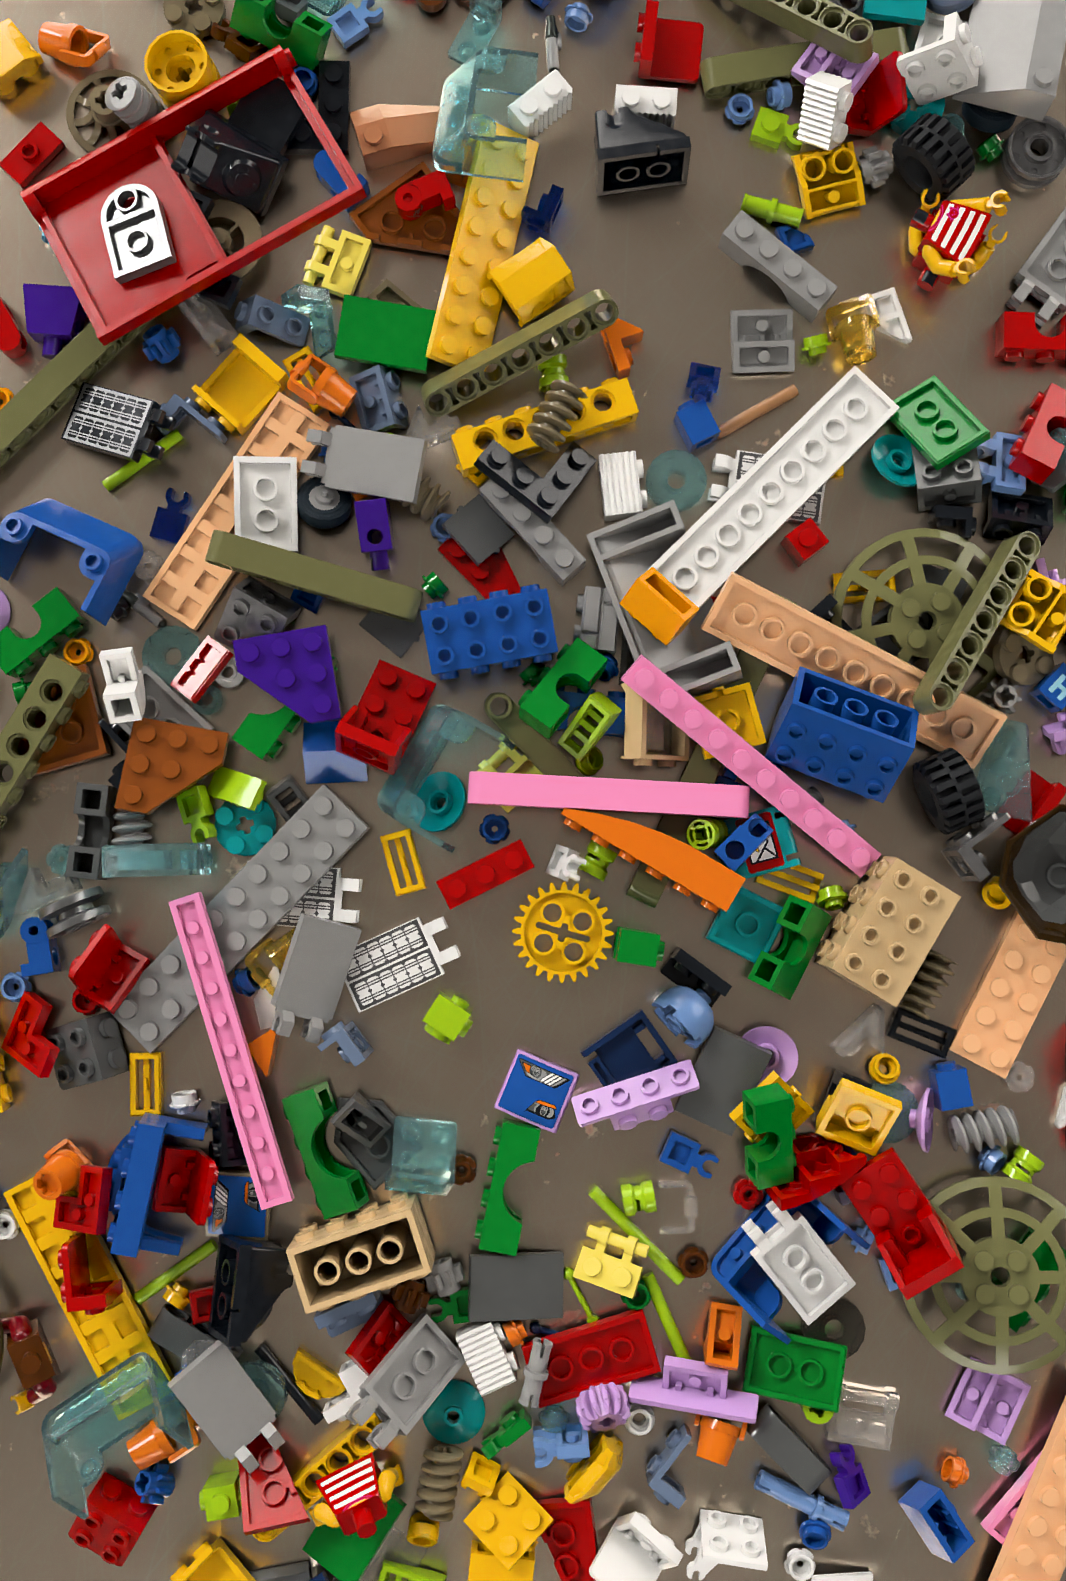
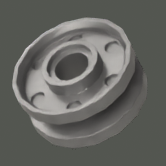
M1045 116L1042 121L1025 118L1015 126L1002 147L1004 151L1001 153L1000 158L1003 172L1008 179L1021 188L1038 189L1049 185L1058 177L1066 166V128L1061 122L1050 116ZM1031 149L1038 150L1041 156L1034 155Z
M101 886L75 893L38 911L37 914L40 920L56 918L58 922L46 931L48 939H54L74 932L111 914L112 911L109 905L94 907L92 902L104 894Z

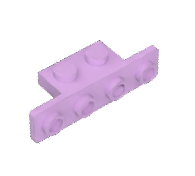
M688 1059L571 1098L580 1127L610 1118L614 1131L620 1129L630 1130L636 1127L638 1123L650 1119L656 1121L665 1118L669 1113L674 1112L671 1098L698 1090L700 1085L692 1062Z
M665 1355L663 1378L645 1376L632 1380L628 1401L755 1424L759 1396L757 1394L727 1389L729 1369L708 1366L703 1361Z

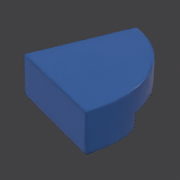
M778 226L775 228L776 238L799 255L813 250L815 244L808 234L791 228V226Z

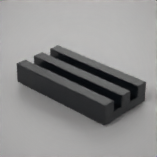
M897 1006L894 1010V1017L891 1018L890 1027L885 1035L946 1059L957 1030L931 1019L926 1020L911 1011ZM902 1015L946 1032V1038L900 1021ZM898 1027L943 1044V1046L939 1050L896 1033Z

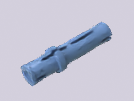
M763 1469L757 1474L754 1482L755 1490L766 1493L808 1514V1518L816 1521L818 1519L843 1532L850 1518L849 1511L824 1500V1496L818 1493L808 1495L799 1487Z

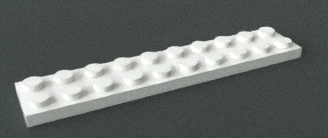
M854 366L651 567H654L700 608L727 581L730 573H735L900 407L859 368Z

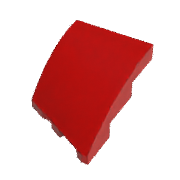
M814 1133L799 1135L793 1140V1152L797 1161V1165L794 1168V1181L764 1190L781 1211L791 1209L815 1200L846 1182L867 1164V1156L861 1152L857 1155L845 1152L841 1144L828 1141Z

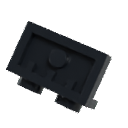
M991 491L988 496V521L983 529V536L997 540H1006L1025 531H1031L1038 536L1041 546L1044 545L1054 527L1053 498L1029 494L1017 496Z
M680 947L675 949L660 970L664 976L678 986H687L694 991L698 988L703 990L712 1001L709 1004L710 1007L714 1005L720 995L725 997L732 988L730 984Z
M212 1101V1109H209L207 1113L209 1128H212L213 1141L209 1142L208 1147L209 1157L221 1168L248 1165L229 1102Z

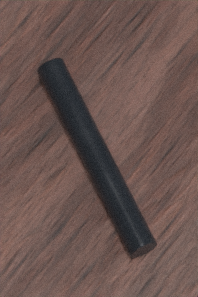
M262 1343L255 1349L256 1355L310 1421L317 1425L324 1418L323 1414L296 1385L295 1380L265 1343Z

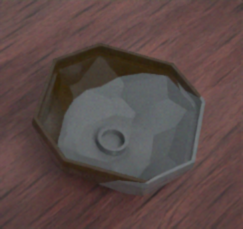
M1058 804L1006 841L998 884L1036 939L1066 944V805Z

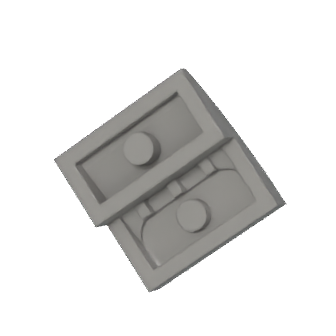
M793 308L730 311L733 373L795 371Z

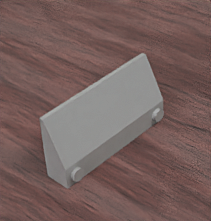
M975 0L971 5L968 25L971 31V41L974 47L978 46L980 48L983 58V64L979 66L978 86L953 94L952 99L1042 121L1056 97L1066 43V0Z
M673 499L589 533L586 536L634 661L642 654L692 696L743 678L742 670L731 642H725L701 629L702 623L714 604L712 598L710 597L700 607L681 634L668 645L655 638L645 626L633 618L619 604L636 579L644 574L686 532Z

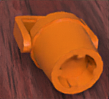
M45 22L38 34V45L43 54L77 68L80 66H92L111 48L109 35L85 29L84 26L74 23ZM89 43L95 44V45L89 50Z
M309 354L304 360H300L290 371V378L287 382V388L308 403L318 405L339 417L344 416L358 393L354 387L338 375V371L314 354ZM309 366L322 373L311 390L297 382L309 370Z
M63 1139L43 1156L47 1161L33 1178L34 1190L40 1197L46 1200H54L74 1189L78 1193L81 1165L93 1164L72 1141Z
M173 1399L148 1415L150 1423L129 1439L126 1445L132 1460L142 1471L167 1457L169 1463L177 1461L197 1448L201 1443V1437L197 1431L198 1424L179 1399ZM174 1407H177L180 1413L179 1418L186 1432L190 1434L193 1440L180 1450L168 1425L161 1417Z
M696 1414L694 1425H700L696 1456L727 1467L737 1438L740 1441L745 1439L748 1423L743 1422L742 1427L739 1428L711 1417Z

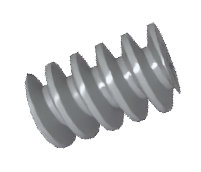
M129 76L120 77L113 81L105 94L106 106L131 128L167 109L139 81Z
M125 811L112 815V819L121 822V824L112 827V831L120 834V837L112 839L111 844L120 847V849L110 853V856L119 859V862L111 864L110 868L141 869L142 866L151 864V860L142 857V854L152 850L151 847L143 844V841L152 839V835L143 832V829L153 826L152 822L144 819L147 815Z
M1000 1105L996 1111L993 1108L985 1109L984 1114L980 1110H975L972 1113V1117L967 1112L961 1113L960 1118L954 1114L948 1116L947 1128L955 1152L958 1146L961 1145L964 1152L968 1154L971 1143L974 1144L978 1152L982 1151V1141H986L989 1148L994 1149L995 1139H998L1001 1145L1006 1147L1007 1137L1009 1136L1015 1145L1020 1143L1019 1125L1012 1108L1008 1109L1006 1106Z

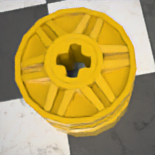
M170 30L157 36L149 45L144 57L146 75L167 108L221 78L202 41L193 33L184 30Z

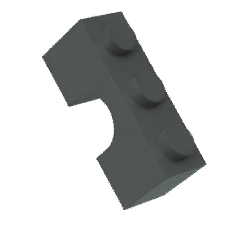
M77 782L73 813L78 815L79 828L75 843L69 845L65 877L107 880L113 835L112 827L114 826L112 815L115 814L116 810L113 805H115L118 789L114 786Z

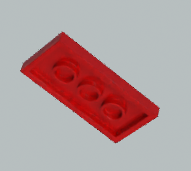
M643 1308L633 1309L541 1337L540 1343L542 1345L545 1338L553 1342V1347L551 1348L547 1370L549 1371L548 1379L543 1382L539 1408L579 1397L581 1391L588 1390L590 1386H597L600 1383L608 1384L614 1382L615 1385H619L661 1372ZM533 1340L525 1342L524 1346L521 1345L526 1365L529 1363Z

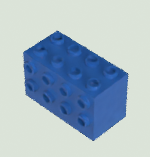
M539 584L520 587V593L511 595L508 594V590L490 592L489 599L477 601L476 595L458 598V604L446 606L445 601L426 604L427 610L420 611L431 672L434 676L439 675L441 681L459 678L460 671L471 670L472 675L490 672L489 666L502 664V669L521 666V660L532 659L533 664L552 661V655L558 653L547 588L540 589Z
M800 666L773 721L765 757L777 765L791 768L809 777H815L838 788H844L860 794L867 799L884 803L915 749L919 713L916 709Z

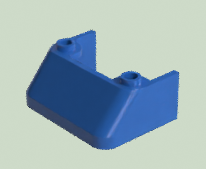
M50 498L39 500L8 514L0 524V577L4 580H9L36 528H40L85 549L79 561L80 571L84 576L94 581L80 609L100 624L106 626L143 556L142 543L134 535Z
M768 1194L743 1222L744 1224L751 1218L764 1234L778 1222L765 1206L772 1200ZM818 1198L800 1206L787 1209L791 1216L799 1211L826 1245L837 1242L845 1233L865 1250L871 1246ZM740 1226L714 1257L711 1264L712 1274L763 1329L788 1345L791 1339L772 1320L782 1307V1294L750 1254V1251L756 1245Z

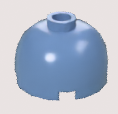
M676 986L667 989L652 1003V1006L657 1007L654 1012L661 1022L676 1037L679 1034L686 1036L688 1039L684 1043L694 1049L698 1048L712 1032L714 1014L709 1006L712 1001L700 988L694 991L687 986Z

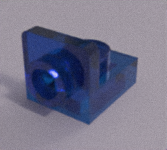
M552 184L549 194L543 193L537 210L528 206L523 207L521 222L525 224L526 228L536 233L545 232L550 234L563 203L564 188Z

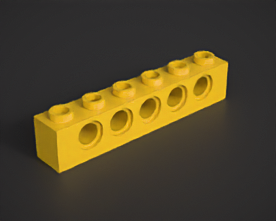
M617 377L606 379L601 382V386L589 389V387L580 388L588 398H578V401L583 405V409L572 410L577 411L581 418L576 421L567 419L566 422L572 427L571 431L561 430L560 433L566 440L564 443L555 441L554 444L559 447L635 422L639 410L627 377L620 380ZM604 401L609 405V409L607 411H599L595 408L594 403ZM524 406L516 409L513 415L504 418L501 415H497L485 420L483 425L474 428L472 425H466L458 428L455 434L451 435V444L463 478L481 472L474 466L475 461L484 451L477 445L481 439L486 438L491 441L494 439L518 459L547 451L535 444L526 430L528 424L534 423L532 420L533 415L540 412L538 407L531 409V406ZM511 429H517L523 436L518 440H511L507 437L506 433Z

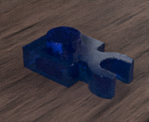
M691 362L686 386L690 388L689 398L694 399L695 395L700 394L706 397V402L710 403L713 393H717L721 368Z
M169 488L165 496L168 503L167 509L158 506L149 536L153 539L176 545L186 531L190 517L182 512L189 507L191 495L185 492L183 499L180 502H175L174 496L176 491L173 488Z

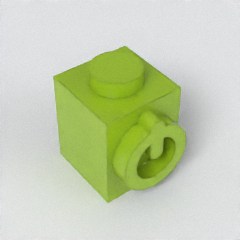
M440 992L422 1020L426 1023L424 1030L448 1045L458 1035L464 1038L473 1024V1021L469 1019L472 1011L467 1009L470 1004L455 994L450 998Z
M239 1470L213 1474L208 1477L203 1489L199 1493L201 1511H206L207 1522L240 1516L242 1505Z

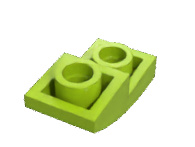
M221 767L215 771L207 792L212 798L255 811L256 806L263 799L264 788L267 782L232 769Z

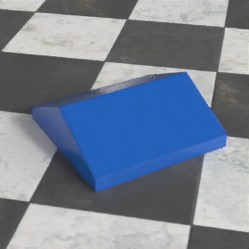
M325 721L314 724L310 722L303 723V761L306 784L368 782V764L336 751L335 730L339 721Z

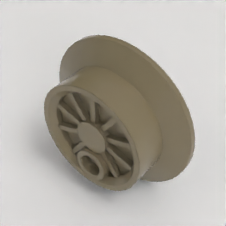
M226 199L213 200L215 205L207 222L227 257L263 237L257 219L246 207ZM259 259L232 273V275L240 279L244 278L254 269Z

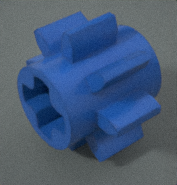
M157 324L150 327L143 334L145 341L142 342L144 346L142 350L150 361L156 358L161 364H165L178 356L180 352L178 347L181 345L179 340L181 338L173 327L166 330L162 324Z
M155 1463L137 1474L134 1486L136 1493L142 1496L141 1503L163 1505L164 1497H169L173 1493L175 1477L172 1472H168L169 1464Z

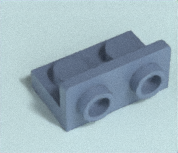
M377 365L349 377L350 385L358 391L354 401L362 429L386 432L393 428L403 430L409 428L407 420L408 409L402 401L399 389L401 382L393 369Z
M342 1021L337 1023L321 1035L324 1042L317 1046L322 1052L336 1041L339 1044L337 1050L346 1063L352 1062L355 1067L374 1051L353 1021L346 1025Z
M377 1290L368 1293L358 1300H347L321 1312L317 1310L314 1316L315 1323L319 1330L326 1327L331 1338L336 1337L367 1322L384 1298L381 1291Z

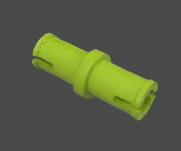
M745 193L740 211L743 210L746 214L766 219V223L772 224V221L799 229L804 208L779 203L777 198H772L771 201Z

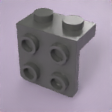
M110 1012L51 1028L45 1032V1037L60 1048L54 1063V1069L62 1090L101 1081L130 1071L117 1020Z

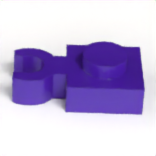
M841 1443L839 1444L841 1452L831 1451L829 1453L832 1465L838 1470V1474L833 1479L843 1508L854 1509L871 1492L862 1464L854 1462L855 1451L853 1446Z

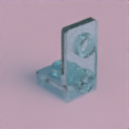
M469 0L470 13L448 51L450 59L470 70L475 69L502 21V0Z
M297 284L282 294V307L295 309L297 313H309L314 355L323 358L333 352L337 337L334 332L333 307L330 302L329 289Z

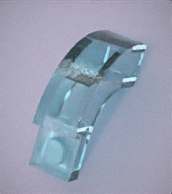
M162 843L102 846V878L211 875V865L213 862L211 844Z

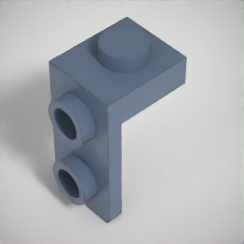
M257 294L240 301L234 313V319L237 320L234 330L244 334L259 330L296 347L304 346L310 324V318Z
M174 394L167 403L161 404L160 410L166 412V416L177 420L173 430L188 415L221 443L225 444L228 440L222 432L225 427L212 416L208 419L199 413L201 408L189 397L183 400L177 394ZM156 427V428L158 429V431H160V432H161L163 435H165V436L168 435V434L171 432V431H168V430H165V429Z
M685 1424L679 1430L674 1429L669 1434L664 1450L659 1456L655 1454L646 1466L647 1483L654 1490L653 1494L667 1506L671 1503L678 1510L686 1500L684 1488L667 1475L666 1472L692 1438L690 1428Z

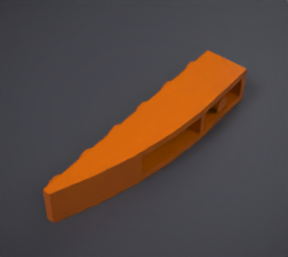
M564 808L561 813L566 818L563 822L565 825L577 832H580L582 828L593 834L591 837L592 841L606 849L611 844L620 850L619 857L633 865L638 860L648 866L645 870L646 873L660 881L665 876L675 882L672 887L673 889L687 897L691 893L702 898L700 905L714 913H717L719 909L727 912L746 878L692 846L654 829L599 813Z

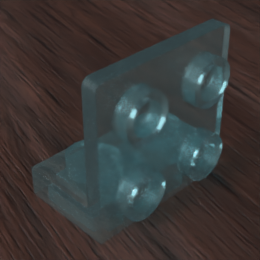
M396 1116L393 1130L392 1161L385 1177V1190L447 1196L455 1183L457 1124L454 1122Z

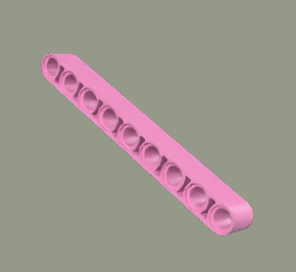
M470 771L467 803L749 818L750 786Z

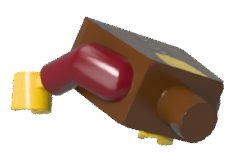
M24 1315L1 1319L3 1332L7 1334V1350L24 1388V1391L10 1397V1401L15 1400L18 1405V1411L15 1412L17 1415L52 1396L57 1388L53 1377L61 1374L39 1318L37 1317L30 1321Z

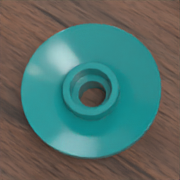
M895 434L879 437L871 449L872 460L877 470L887 480L903 487L916 486L911 442L907 438Z
M441 771L429 775L419 784L412 799V814L414 820L421 828L430 832H441L450 828L459 820L465 809L467 799L466 789L461 779L450 772Z
M451 1379L423 1414V1421L429 1433L437 1440L447 1444H461L472 1439L480 1431L485 1419V1403L480 1392L472 1384L460 1379ZM450 1411H456L459 1414V1418L451 1420L447 1414Z

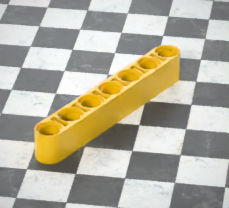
M375 1413L371 1415L363 1426H359L358 1423L356 1425L351 1424L291 1477L306 1511L322 1498L316 1483L310 1480L309 1475L316 1473L324 1477L376 1450L368 1441L361 1440L357 1435L360 1431L371 1433L375 1426L382 1422ZM342 1452L347 1455L348 1460L339 1462L334 1458L333 1454ZM287 1527L256 1533L253 1536L258 1541L270 1542Z

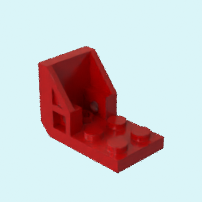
M379 660L358 706L353 705L341 718L336 727V751L394 776L436 689V683Z
M893 1146L867 1161L864 1167L840 1185L875 1236L877 1247L906 1300L964 1268L955 1240Z

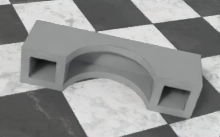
M743 210L739 212L721 235L718 245L721 251L740 266L754 267L769 276L781 288L788 304L811 323L831 301L838 288Z
M491 479L479 489L481 497L502 521L519 534L535 553L542 566L562 587L585 567L586 559L551 521L548 524Z

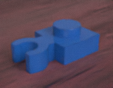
M671 1130L659 1156V1161L689 1174L691 1167L694 1166L704 1178L712 1177L711 1172L703 1169L704 1162L711 1160L718 1163L719 1159L711 1152L698 1153L701 1147L699 1142Z

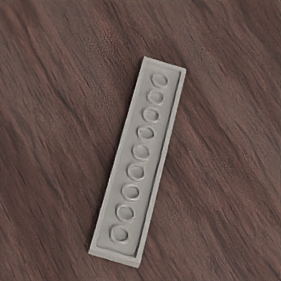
M323 784L206 906L227 976L370 829L326 784ZM179 936L142 972L135 986L115 1014H112L150 1054L155 1052L199 1006Z

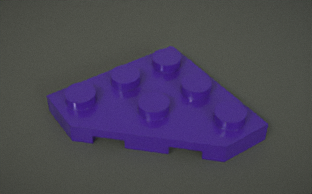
M326 625L232 640L237 672L311 724L342 718Z

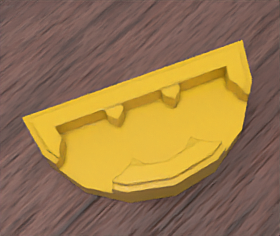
M298 1348L292 1363L293 1374L296 1379V1385L305 1395L321 1400V1398L339 1396L346 1390L338 1373L302 1348Z

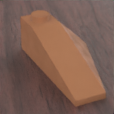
M377 104L349 112L367 172L440 151L446 146L460 145L477 140L480 129L474 107Z

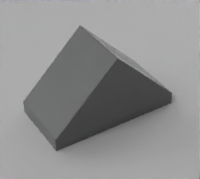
M358 1091L330 1120L334 1126L369 1149L391 1127V1124Z

